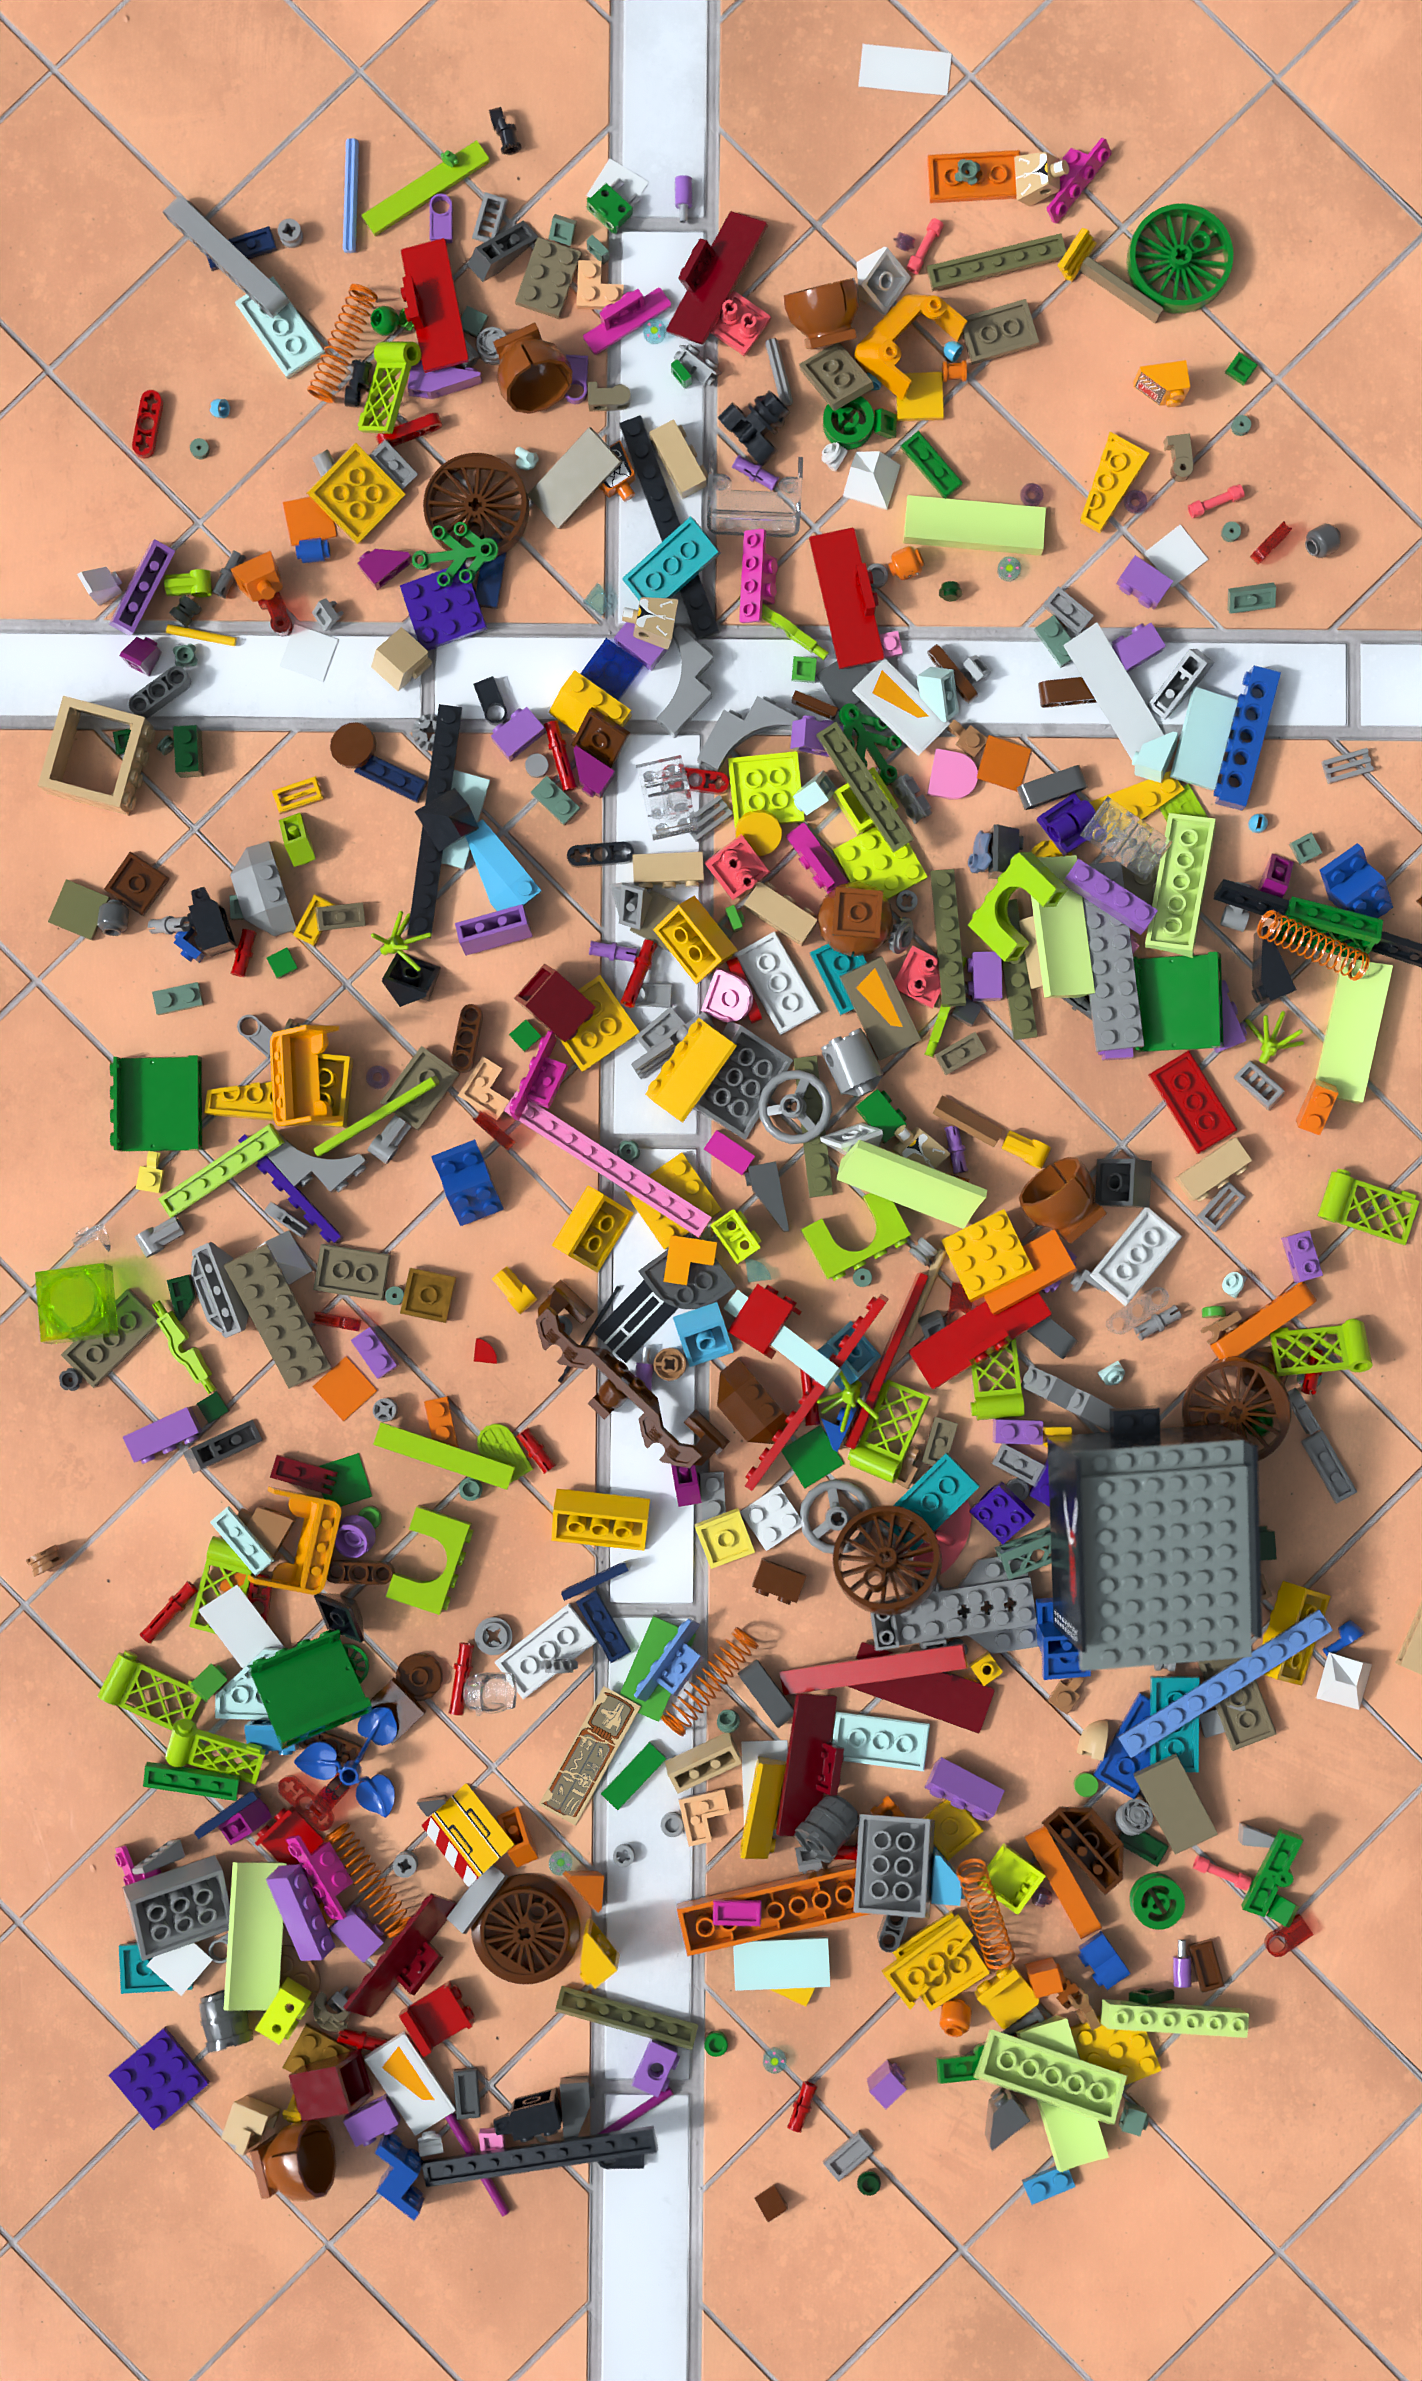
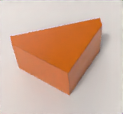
M565 1871L562 1874L591 1908L598 1913L602 1910L604 1875L598 1871Z

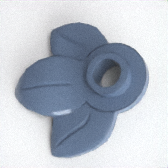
M982 830L975 837L973 854L968 859V867L975 874L984 872L992 861V856L988 853V845L992 834L984 833Z

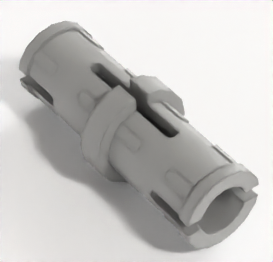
M166 916L163 919H151L148 922V928L155 927V929L149 930L151 934L165 933L172 935L176 932H187L190 930L191 925L190 923H184L189 921L186 916L179 918Z
M1173 1305L1158 1315H1152L1151 1319L1141 1325L1134 1327L1135 1334L1140 1333L1138 1338L1142 1341L1156 1331L1161 1332L1165 1329V1326L1181 1319L1180 1311L1176 1312L1178 1308Z

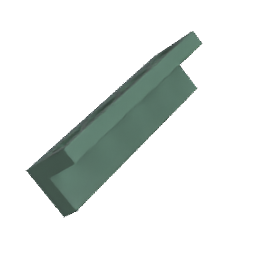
M1050 1526L995 1547L997 1556L1002 1561L1009 1580L1051 1563V1556H1049L1051 1554ZM1037 1549L1045 1551L1041 1560L1033 1561L1030 1559L1033 1551ZM1015 1558L1022 1559L1023 1562L1020 1568L1011 1571L1008 1561Z

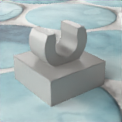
M327 598L319 601L312 612L325 632L332 629L336 621L343 615V611L336 613L333 609L337 602H329Z
M977 655L969 657L963 663L965 668L960 670L963 675L966 672L971 673V679L969 680L971 684L985 679L991 673Z
M803 1847L795 1848L799 1872L807 1874L809 1870H816L818 1872L820 1868H823L821 1860L815 1858L818 1853L813 1850L808 1852Z
M347 1986L340 1992L337 1991L326 2002L337 2013L345 2010L343 2006L348 2001L345 1998V1992L349 1989Z

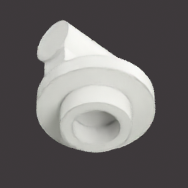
M836 442L828 444L822 451V461L828 465L829 469L836 472L848 451Z
M436 2131L424 2132L422 2137L418 2139L420 2157L444 2153L441 2135L436 2134Z

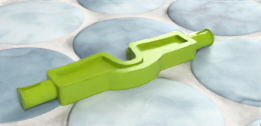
M762 603V619L776 629L778 627L781 628L787 637L810 653H815L823 660L827 658L829 652L819 646L814 639Z
M962 956V964L964 969L967 958ZM941 1004L924 1055L934 1058L950 1007H942Z
M160 1300L152 1304L159 1316L156 1322L168 1339L169 1350L173 1357L186 1367L196 1384L202 1383L208 1394L215 1391L216 1388L209 1378L212 1372L205 1363L199 1349L193 1347L189 1350H184L182 1344L189 1338V1333L179 1322L173 1311H166Z

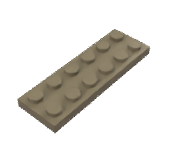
M267 1243L224 1264L231 1281L289 1389L331 1368L330 1362Z

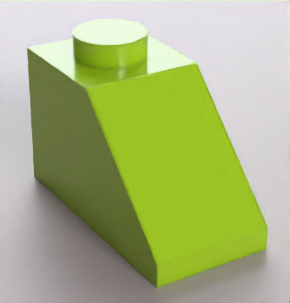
M301 813L280 819L279 825L284 845L293 866L305 865L315 860L314 849Z

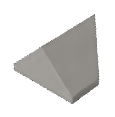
M624 882L610 884L619 915V924L640 930L652 896L642 887Z

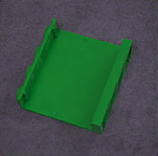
M1208 952V955H1193V958L1187 956L1143 959L1133 957L1144 1046L1137 1047L1135 1050L1151 1052L1224 1048L1221 954L1219 952Z
M198 1055L172 1058L113 1057V1062L110 1063V1076H113V1086H110V1099L113 1100V1109L110 1110V1122L114 1123V1132L110 1133V1145L114 1146V1150L118 1152L202 1150V1057Z
M339 1629L336 1631H325L319 1635V1638L314 1640L305 1639L294 1648H283L267 1659L266 1657L258 1658L250 1665V1675L282 1750L369 1714L372 1711L370 1699L365 1697L340 1640Z

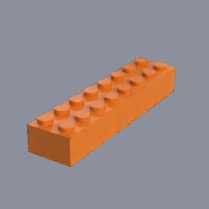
M850 1863L818 1872H811L677 1903V1913L687 1956L869 1915V1913L854 1912L857 1863ZM713 1899L761 1900V1926L713 1925Z

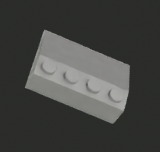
M728 1022L722 1034L735 1043L737 1047L693 1109L746 1140L760 1117L758 1103L763 1088L773 1077L787 1071L793 1059L743 1026L734 1022ZM775 1088V1089L773 1090V1092L771 1093L770 1098L772 1097V1095H773V1093L775 1092L776 1088Z
M860 1814L854 1912L929 1918L935 1820Z
M215 1855L123 1886L128 1913L142 1961L229 1931L230 1904L223 1870Z

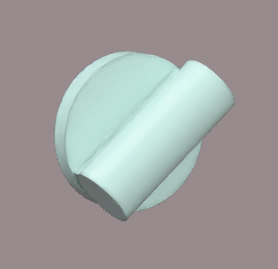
M517 447L515 450V454L519 456L516 461L519 469L530 470L536 466L539 460L536 453H531L522 447Z
M1231 1272L1224 1278L1222 1288L1229 1296L1236 1299L1247 1278L1238 1272Z
M1119 1361L1097 1372L1106 1385L1119 1384L1125 1375V1371Z

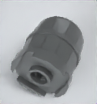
M838 1795L825 1796L817 1806H814L805 1821L801 1822L795 1829V1837L806 1851L810 1852L813 1850L818 1853L815 1858L830 1863L837 1855V1851L850 1839L858 1826L859 1814L844 1798Z
M225 1990L200 1998V2023L203 2026L207 2040L205 2045L208 2053L224 2050L230 2046L235 2047L253 2040V2031L249 2027L248 2010H224Z

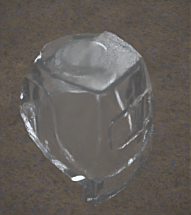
M505 1672L475 1673V1675L467 1678L463 1692L465 1704L469 1710L476 1711L477 1716H481L482 1713L496 1714L515 1708L517 1687L514 1674Z

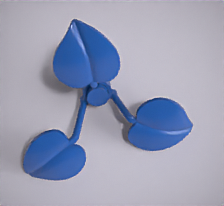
M388 1707L372 1708L371 1713L360 1718L358 1733L368 1739L355 1761L350 1760L342 1767L340 1761H335L337 1758L335 1748L329 1743L320 1741L309 1745L294 1760L295 1765L304 1773L319 1780H329L338 1772L343 1784L348 1786L355 1783L359 1784L356 1789L358 1803L368 1811L386 1818L391 1812L395 1800L393 1783L383 1774H376L371 1779L368 1776L360 1777L362 1767L359 1762L371 1741L376 1745L384 1746L394 1740L398 1729L393 1711Z

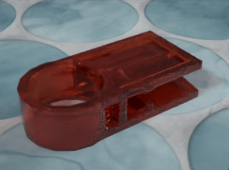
M1285 521L1251 554L1250 558L1257 565L1292 530L1291 527L1289 528L1285 524Z
M479 1111V1115L472 1120L509 1151L516 1142Z
M952 1283L946 1316L948 1325L950 1324L949 1317L953 1312L960 1310L966 1314L972 1309L973 1302H970L962 1284Z
M314 1311L315 1319L312 1320V1323L360 1331L362 1321L360 1319Z
M1298 1913L1295 1915L1289 1928L1281 1925L1272 1932H1269L1264 1939V1946L1271 1955L1282 1957L1314 1934ZM1274 1936H1281L1285 1939V1946L1279 1952H1273L1269 1949V1942Z

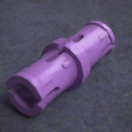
M741 455L737 456L732 465L733 469L748 476L750 481H756L771 491L778 483L779 477L762 469L760 464L755 465Z
M591 940L589 955L606 957L610 961L617 959L633 963L637 955V948L617 946V943L614 942L606 944Z
M956 1126L945 1127L944 1130L949 1147L947 1151L950 1153L953 1174L967 1172L968 1168L964 1155L966 1149L965 1145H962L959 1128Z

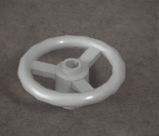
M802 1070L784 1071L773 1077L763 1088L758 1103L760 1120L766 1131L775 1139L788 1144L806 1143L818 1137L828 1125L832 1112L831 1096L825 1084L814 1074ZM787 1080H800L794 1094L783 1097L779 1105L768 1106L770 1095L779 1084ZM809 1084L817 1089L822 1098L823 1111L816 1125L805 1113L807 1105L803 1098ZM793 1103H797L796 1111L791 1109ZM783 1114L789 1118H798L808 1132L798 1135L781 1132L773 1125L769 1116Z
M834 1479L822 1482L808 1492L801 1504L799 1516L803 1523L801 1527L802 1533L812 1546L824 1553L833 1554L835 1545L827 1544L819 1538L830 1529L842 1530L852 1519L849 1517L846 1509L839 1505L837 1489L846 1490L856 1496L863 1506V1511L872 1508L871 1501L864 1491L849 1481ZM827 1491L830 1508L825 1513V1521L812 1531L809 1523L810 1507L816 1497ZM840 1513L841 1519L834 1521L832 1515ZM873 1520L862 1526L868 1535L872 1531ZM860 1531L853 1541L862 1545L866 1541V1537ZM846 1544L843 1553L852 1552L856 1547Z

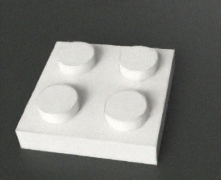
M779 1485L740 1511L766 1551L803 1526L802 1519Z

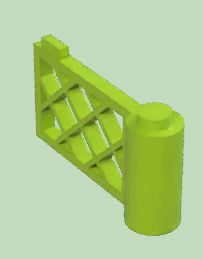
M382 341L375 346L374 358L377 365L365 408L360 415L357 425L359 426V431L363 433H393L411 366L419 363L421 359L420 347L415 342ZM386 371V372H387V375H386V377L381 381L383 372ZM401 371L400 377L396 381L395 376ZM391 383V387L385 392L384 388ZM380 393V396H381V397H380L379 400L375 403L376 397H377V395ZM395 394L393 401L389 403L388 399ZM384 405L385 409L379 414L378 410ZM372 416H374V420H373L372 423L368 426L369 421H370V418H371ZM388 416L386 426H383L382 421Z
M1337 1169L1336 1172H1331L1317 1217L1400 1245H1406L1420 1202L1415 1200L1416 1195L1406 1191H1402L1400 1195L1350 1177L1351 1172ZM1357 1186L1365 1188L1369 1197L1358 1202L1355 1196ZM1383 1194L1387 1196L1390 1205L1380 1210L1375 1197ZM1371 1200L1376 1212L1366 1217L1360 1205ZM1402 1202L1410 1203L1409 1214L1402 1217L1396 1205ZM1357 1208L1362 1219L1355 1223L1346 1221L1349 1211ZM1393 1208L1398 1219L1387 1224L1382 1212ZM1378 1215L1383 1227L1373 1230L1368 1220ZM1399 1222L1403 1229L1401 1239L1394 1237L1389 1228Z
M1348 1319L1341 1326L1289 1331L1288 1327L1278 1328L1270 1334L1278 1376L1348 1369L1352 1372H1365L1373 1366L1365 1326L1358 1319ZM1328 1334H1337L1338 1340L1332 1345L1323 1338ZM1309 1336L1315 1341L1310 1347H1307L1300 1342L1302 1337ZM1286 1339L1291 1344L1285 1350L1277 1345L1276 1340ZM1319 1343L1329 1349L1324 1356L1313 1350ZM1295 1345L1305 1351L1300 1359L1289 1353ZM1334 1352L1342 1358V1362L1332 1363L1327 1358ZM1309 1354L1319 1360L1316 1365H1308L1303 1361ZM1285 1357L1295 1362L1290 1368L1281 1367V1361Z
M1016 1338L1010 1341L1012 1351L1008 1347L1004 1348L1013 1358V1362L1008 1368L996 1360L1004 1349L999 1351L995 1358L988 1355L992 1361L985 1370H982L976 1364L971 1366L974 1402H970L971 1415L976 1416L977 1421L1024 1416V1401L1021 1390ZM994 1362L1005 1371L997 1381L986 1373ZM1012 1366L1014 1367V1374L1010 1371ZM977 1370L981 1372L979 1377H977ZM1008 1373L1015 1379L1016 1388L1006 1389L999 1382ZM985 1375L994 1385L989 1391L979 1392L978 1381ZM996 1386H998V1387H999L1000 1389H1002V1390H993V1389H994Z
M887 1379L886 1383H883L878 1394L879 1399L873 1411L879 1415L880 1411L888 1408L893 1420L880 1424L879 1420L871 1415L859 1444L855 1449L850 1450L848 1460H850V1466L894 1484L900 1475L904 1458L931 1398ZM890 1387L898 1389L902 1398L890 1403L887 1397ZM914 1397L922 1399L920 1408L911 1412L907 1400ZM904 1402L908 1413L895 1418L892 1406ZM910 1417L912 1422L911 1429L901 1433L897 1422ZM895 1424L899 1435L886 1440L882 1428ZM877 1430L880 1431L883 1439L882 1442L875 1445L867 1442L870 1433ZM900 1439L903 1445L900 1454L892 1453L888 1443ZM883 1445H885V1447H886L887 1450H885V1449H883V1448H880V1447L883 1446Z
M213 1536L207 1550V1559L189 1627L216 1634L209 1624L205 1625L196 1622L198 1613H200L198 1610L200 1609L201 1602L204 1606L208 1604L203 1597L204 1591L212 1587L217 1597H219L221 1593L215 1584L227 1579L231 1588H233L234 1584L229 1576L238 1572L246 1575L244 1584L239 1587L247 1596L250 1581L247 1578L248 1575H252V1571L223 1538ZM211 1565L219 1567L224 1576L213 1581L209 1574ZM225 1569L231 1570L232 1572L227 1574Z
M125 1650L124 1653L119 1652L97 1695L98 1698L111 1705L124 1708L171 1731L173 1724L170 1715L182 1711L185 1719H192L201 1697L189 1686L192 1682L191 1680L186 1684L139 1662L137 1660L138 1656L130 1651ZM141 1670L150 1673L154 1683L141 1687L138 1679ZM166 1681L172 1683L175 1693L163 1697L159 1684ZM136 1683L138 1688L132 1690ZM155 1686L159 1698L147 1702L143 1690ZM139 1691L143 1704L134 1707L126 1703L130 1694ZM189 1691L198 1695L193 1704L184 1707L180 1694ZM177 1696L181 1708L168 1712L164 1700ZM161 1701L165 1714L156 1717L150 1713L148 1706ZM191 1708L187 1716L186 1710Z
M183 1718L177 1720L173 1725L165 1758L174 1767L190 1764L213 1772L239 1775L240 1780L256 1785L266 1750L262 1749V1746L248 1742V1744L197 1729L193 1721ZM200 1739L209 1741L211 1745L205 1746ZM224 1747L232 1748L234 1752L227 1753ZM217 1750L220 1756L214 1757L210 1751ZM203 1754L207 1759L203 1760L195 1756ZM247 1754L258 1756L259 1758L250 1760ZM239 1757L243 1762L237 1764L233 1758ZM226 1761L229 1766H223L219 1762ZM249 1768L254 1775L245 1773L242 1769Z

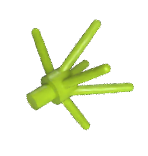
M399 911L391 937L385 939L375 933H372L371 937L384 943V946L380 948V952L383 955L398 953L412 967L420 971L421 968L402 950L409 949L407 944L431 937L432 933L429 932L403 940L400 936L410 920V914L406 915L400 926L403 912Z
M1285 1011L1281 1012L1271 1038L1269 1037L1267 1015L1263 1016L1264 1037L1249 1019L1245 1020L1246 1024L1262 1043L1260 1049L1263 1052L1259 1058L1261 1063L1267 1064L1270 1057L1275 1056L1279 1049L1304 1045V1041L1288 1043L1302 1034V1029L1280 1042L1276 1040Z
M842 1370L839 1376L845 1385V1389L817 1400V1403L821 1404L838 1398L821 1410L822 1414L843 1401L847 1403L840 1428L841 1432L845 1431L851 1407L856 1406V1401L875 1419H879V1416L859 1397L862 1383L856 1380L849 1384Z

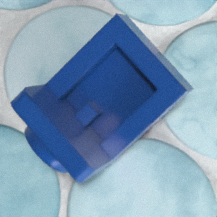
M191 927L187 932H177L174 937L176 939L174 944L182 949L180 954L190 962L195 959L200 963L205 955L187 942L195 930Z

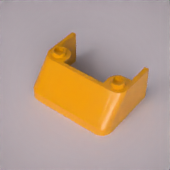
M916 294L903 296L856 347L854 353L856 362L902 401L906 397L912 380L895 367L900 361L901 350L894 342L921 313L935 322L957 342L961 338L967 324V320L938 296Z
M304 1025L272 1034L270 1039L273 1117L277 1126L319 1125L344 1121V1116H332V1108L327 1101H320L318 1054H322L328 1047L329 1039L327 1033L339 1031V1026Z
M268 1486L267 1491L270 1493L290 1497L288 1504L290 1512L295 1516L304 1518L294 1564L286 1562L278 1564L273 1570L271 1579L248 1575L247 1579L253 1584L310 1595L319 1594L325 1587L340 1522L341 1508L332 1500Z

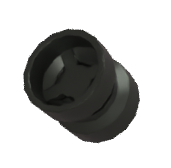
M183 594L179 599L178 606L173 607L169 613L184 626L189 627L193 616L198 615L202 608Z

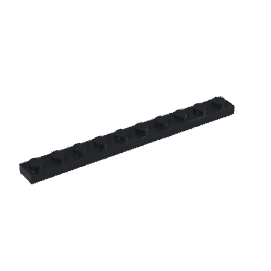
M640 415L620 422L619 426L661 542H663L680 526V522ZM698 574L679 591L697 640L719 633Z
M439 704L425 805L452 789L462 707ZM423 826L408 928V936L414 937L429 932L432 933L443 850L438 852Z
M1226 879L1222 880L1214 892L1213 898L1214 900L1262 916L1269 910L1279 912L1281 916L1285 915L1290 901ZM1275 914L1271 915L1269 918L1275 919ZM1382 931L1381 940L1378 944H1374L1371 949L1372 952L1422 968L1421 943ZM1352 939L1344 940L1345 943L1354 942Z
M654 2126L424 2160L422 2162V2169L426 2187L657 2153L658 2144Z

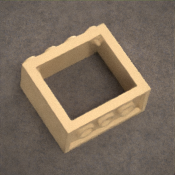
M63 696L38 786L49 795L129 816L130 810L133 811L136 806L137 798L134 796L136 789L140 788L143 775H141L143 766L147 765L149 759V752L147 750L149 743L152 744L155 738L154 727L145 717ZM81 713L130 725L131 733L115 790L111 795L62 783Z

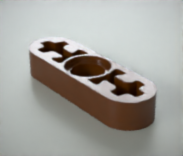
M935 644L927 651V655L937 668L954 670L956 691L966 703L969 704L978 697V693L938 644Z
M328 1732L312 1737L319 1740L320 1735L324 1738L321 1742L329 1739L334 1740L337 1743V1754L341 1751L342 1743L346 1745L344 1750L351 1751L355 1748L358 1755L363 1748L358 1743ZM304 1740L302 1742H299L298 1744L303 1749H306L309 1745L315 1743V1741H310L309 1744L305 1743L306 1740ZM343 1752L341 1756L337 1755L336 1761L345 1764L350 1761V1755Z

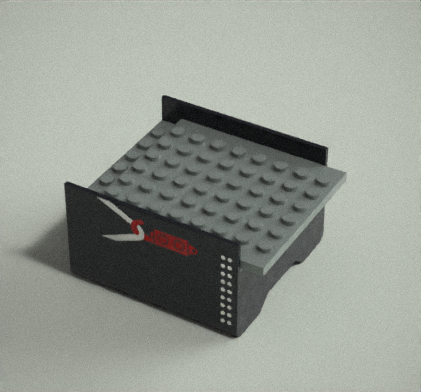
M1156 1405L1109 1409L1110 1432L1048 1437L1053 1625L1079 1649V1668L1082 1671L1252 1657L1251 1633L1257 1638H1262L1258 1445L1222 1425L1160 1428V1408Z

